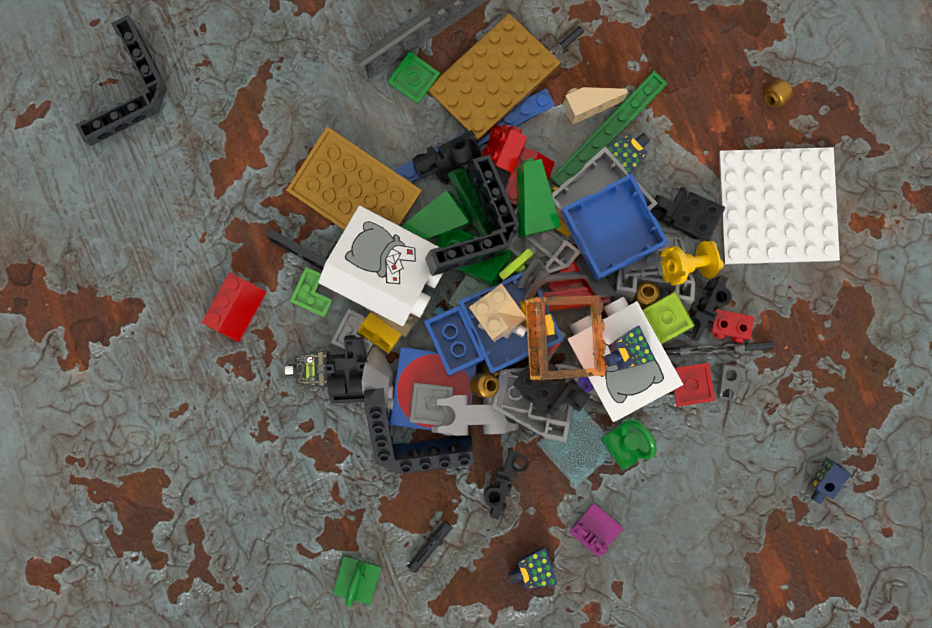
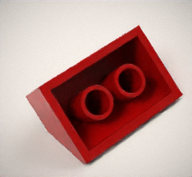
M524 148L520 152L518 164L511 172L505 189L512 208L515 209L517 208V167L523 164L522 161L529 158H534V161L541 159L548 182L555 163L541 153L528 148Z
M229 272L201 323L240 342L267 292Z

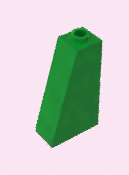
M534 158L523 160V164L517 167L519 239L561 227L541 159L534 161Z
M446 190L401 227L430 241L471 225L473 221L453 192Z

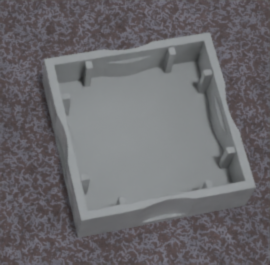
M606 147L588 161L579 173L568 179L552 193L555 208L560 217V211L563 207L585 196L598 193L607 185L629 175L624 166ZM637 182L645 197L648 209H653L657 202Z

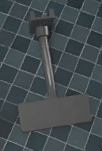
M581 253L574 260L580 270L576 272L549 274L540 259H533L516 285L517 288L524 289L526 293L523 297L524 300H532L540 286L546 284V282L585 279L597 298L615 296L616 292L606 277L595 281Z

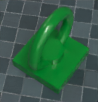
M632 417L625 419L619 426L601 438L622 471L628 469L640 459H653L657 452V445L652 433L643 423Z
M344 556L333 595L346 598V607H351L354 601L370 605L382 566Z

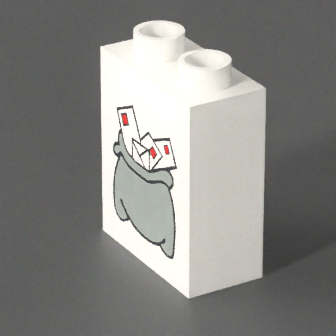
M359 206L327 259L318 283L404 326L410 313L419 318L421 317L431 297L421 292L424 285L427 284L435 289L442 274L432 276L425 261L428 252L431 249L438 248V246Z
M624 297L604 307L608 317L594 324L589 315L569 326L574 336L568 338V341L613 422L683 385L638 302L628 305ZM640 325L656 360L621 371L618 369L617 364L608 367L604 362V356L611 353L608 345L630 329Z

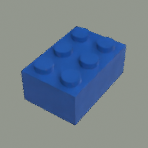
M460 305L424 321L448 377L485 360Z

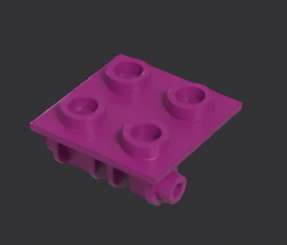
M593 503L569 533L599 558L601 554L606 553L607 547L623 528Z

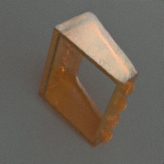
M600 295L538 297L525 300L530 380L605 375L607 365L604 362L606 343L602 333L605 325L601 318L603 302L600 300ZM590 304L595 368L549 371L545 306Z

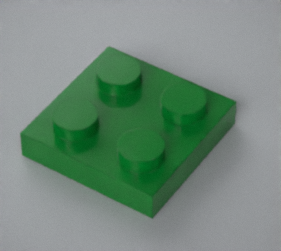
M409 51L387 82L418 105L432 84L439 78L440 73Z

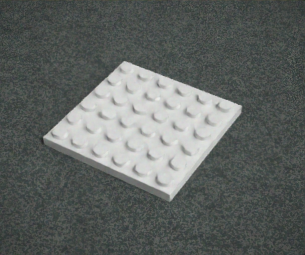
M834 147L718 152L721 205L725 206L721 216L724 265L840 260Z

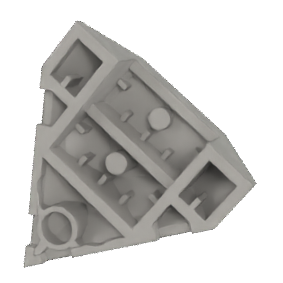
M517 207L514 212H515V215H516V217H517V219H518V207ZM518 228L507 249L513 253V257L508 265L525 250L530 249L535 257L525 265L526 268L523 271L527 270L533 259H540L548 273L569 267L580 253L576 247L567 240H564L553 230L519 239Z
M374 344L364 365L362 390L364 393V390L384 388L389 417L390 409L394 408L393 373L383 350Z

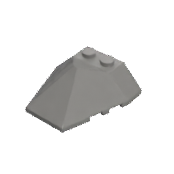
M556 364L554 366L568 377L565 382L571 379L578 382L579 367ZM525 368L500 370L498 378L499 389L494 396L492 408L546 439L566 443L572 406L563 401L553 415L547 414L548 407L543 410L540 409L541 407L538 404L526 400L520 394V390L513 386V383Z

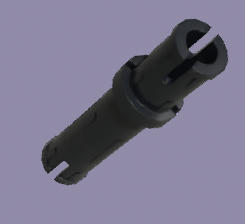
M444 520L437 530L429 535L428 541L411 562L407 564V567L414 573H417L434 550L443 544V539L453 527ZM442 532V534H441L440 537L435 541V543H434L433 545H431L432 542L436 539V537ZM427 548H429V550L426 552V554H425V555L421 558V560L419 561L418 559H419V558L422 556V554L427 550Z

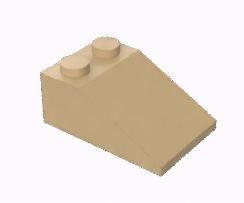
M573 88L565 95L563 107L573 125L622 103L628 91L627 89Z

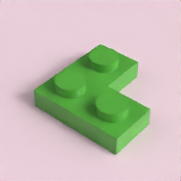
M305 267L290 302L325 318L333 300L316 293L320 285L318 282L321 273Z

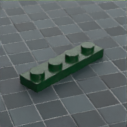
M465 168L451 171L448 174L451 183L464 204L470 219L473 221L479 236L489 235L493 232L467 171Z

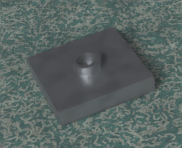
M414 383L410 422L432 425L444 423L446 418L444 409L441 406L431 405V399L452 395L453 387Z

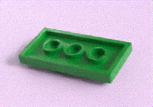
M458 229L440 236L434 245L445 248L454 245L458 241L462 243L472 240L475 235ZM506 250L502 256L456 270L493 286L499 278V273L505 269L512 259L513 253Z

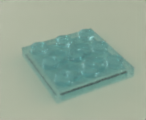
M583 408L579 412L574 409L571 413L566 443L544 437L536 443L575 487L612 455L601 439L606 434Z

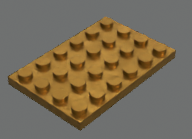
M508 14L432 84L428 92L467 131L472 130L479 142L561 66V62L514 17Z
M328 126L286 189V191L344 230L359 206L400 226L423 191Z

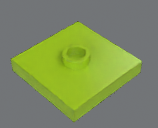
M530 249L525 250L501 271L499 276L506 280L515 273H521L526 268L525 265L535 257Z
M676 292L642 310L661 344L695 326Z

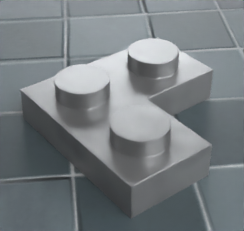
M348 308L331 343L344 349L345 335H355L356 338L361 337L358 335V330L366 317ZM364 338L367 358L374 344Z

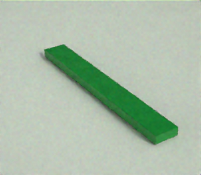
M653 71L550 177V180L560 187L568 179L579 173L585 164L604 147H607L668 83Z

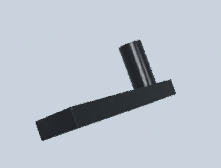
M269 229L266 234L270 242L322 271L338 242L335 241L324 259L272 229Z

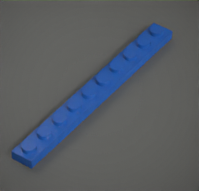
M545 88L523 100L497 125L503 127V124L517 127L554 107L555 103ZM490 132L478 142L479 147L489 142ZM412 161L393 170L411 183L420 179Z

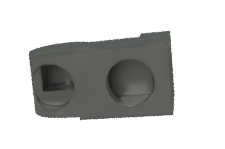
M720 363L717 398L734 401L738 390L741 367Z

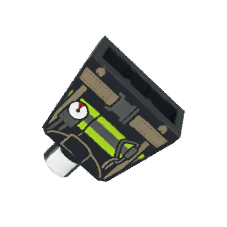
M325 350L296 356V364L285 365V375L296 376L297 384L327 388L326 357L329 355V351Z

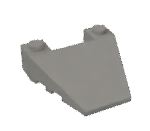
M661 228L669 243L658 250L659 256L665 248L672 246L680 247L685 253L686 250L680 230ZM622 269L619 270L615 280L614 291L616 295L613 296L614 300L624 297L627 302H632L637 286L643 282H651L658 289L669 290L671 294L676 292L688 311L694 302L695 281L691 273L688 274L687 280L683 284L672 286L670 282L667 283L662 276L657 274L646 275L643 278L632 276L628 277V279H623ZM650 269L645 271H656V269ZM638 270V271H628V273L639 272V270Z

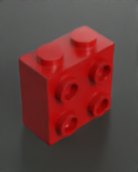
M503 124L502 127L496 125L490 132V140L482 151V157L490 155L495 167L512 172L518 164L520 152L525 148L527 136L521 134L522 130L514 126Z

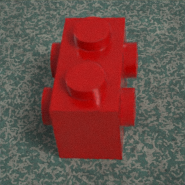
M717 309L713 310L718 315L715 318V322L710 321L708 333L714 334V338L725 339V337H730L733 342L744 343V340L751 339L754 316Z

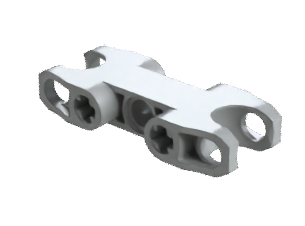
M450 395L431 399V405L441 406L446 413L444 423L432 426L433 433L455 436L468 435V425H483V434H505L518 430V424L509 423L504 414L492 408L494 396L483 398V405H468L467 395Z

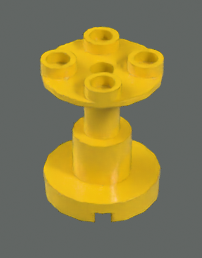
M714 241L701 242L697 246L694 257L691 254H685L680 247L676 246L665 248L660 257H663V261H661L662 277L667 283L670 282L672 286L683 284L687 280L688 274L693 272L695 268H698L704 278L712 279L724 267L717 250V244Z

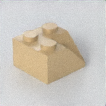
M502 284L469 307L494 342L527 319Z

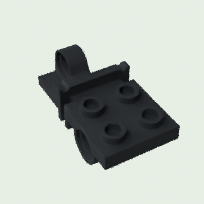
M470 130L439 146L438 152H436L433 146L426 148L427 154L416 155L412 162L420 178L435 171L441 183L445 182L447 185L450 179L448 174L451 171L465 168L467 171L471 161L482 156L475 133Z
M682 186L673 203L663 196H655L654 200L657 204L650 210L652 215L669 227L673 222L674 229H679L685 235L696 240H710L725 210V206L695 193L689 192L688 196H686L687 190Z
M720 275L713 278V280H709L705 288L707 293L698 302L697 307L699 310L690 314V318L695 326L692 331H685L683 334L695 341L700 340L709 321L715 322L716 320L715 318L718 313L713 310L730 303L732 294L728 288L724 287L728 280L727 277Z
M345 335V354L327 355V389L330 404L364 402L362 390V376L366 362L364 337L356 338L355 335Z
M538 353L533 356L513 383V386L520 390V394L526 400L538 404L542 410L548 407L546 413L551 415L557 411L563 401L579 412L591 396L579 387L576 380L571 379L565 382L568 377Z
M509 450L503 470H496L494 478L496 481H499L498 486L490 485L485 489V502L488 506L492 507L490 512L491 518L499 520V516L504 515L506 509L504 499L505 496L509 497L512 487L509 484L510 477L516 479L518 472L525 471L529 466V460L525 455ZM518 457L524 458L526 462L525 466L521 469L516 468L514 465V461ZM496 492L499 497L491 500L489 494Z

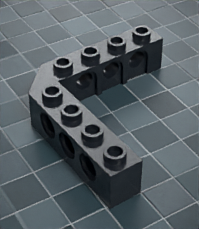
M129 15L111 24L116 34L121 38L124 44L123 48L129 54L132 60L131 64L141 78L139 81L144 90L123 103H117V106L105 112H99V115L89 120L85 119L75 124L83 141L90 146L158 113L167 90V86L135 22Z
M490 155L473 159L467 171L493 232L479 238L475 236L472 240L462 243L458 241L454 245L445 248L431 249L425 257V261L432 276L502 256L512 242L519 222Z
M384 388L364 390V409L376 464L396 474L475 465L471 435L450 439L440 438V440L426 442L423 440L418 443L394 444L393 436H391V424L388 421V408H386Z

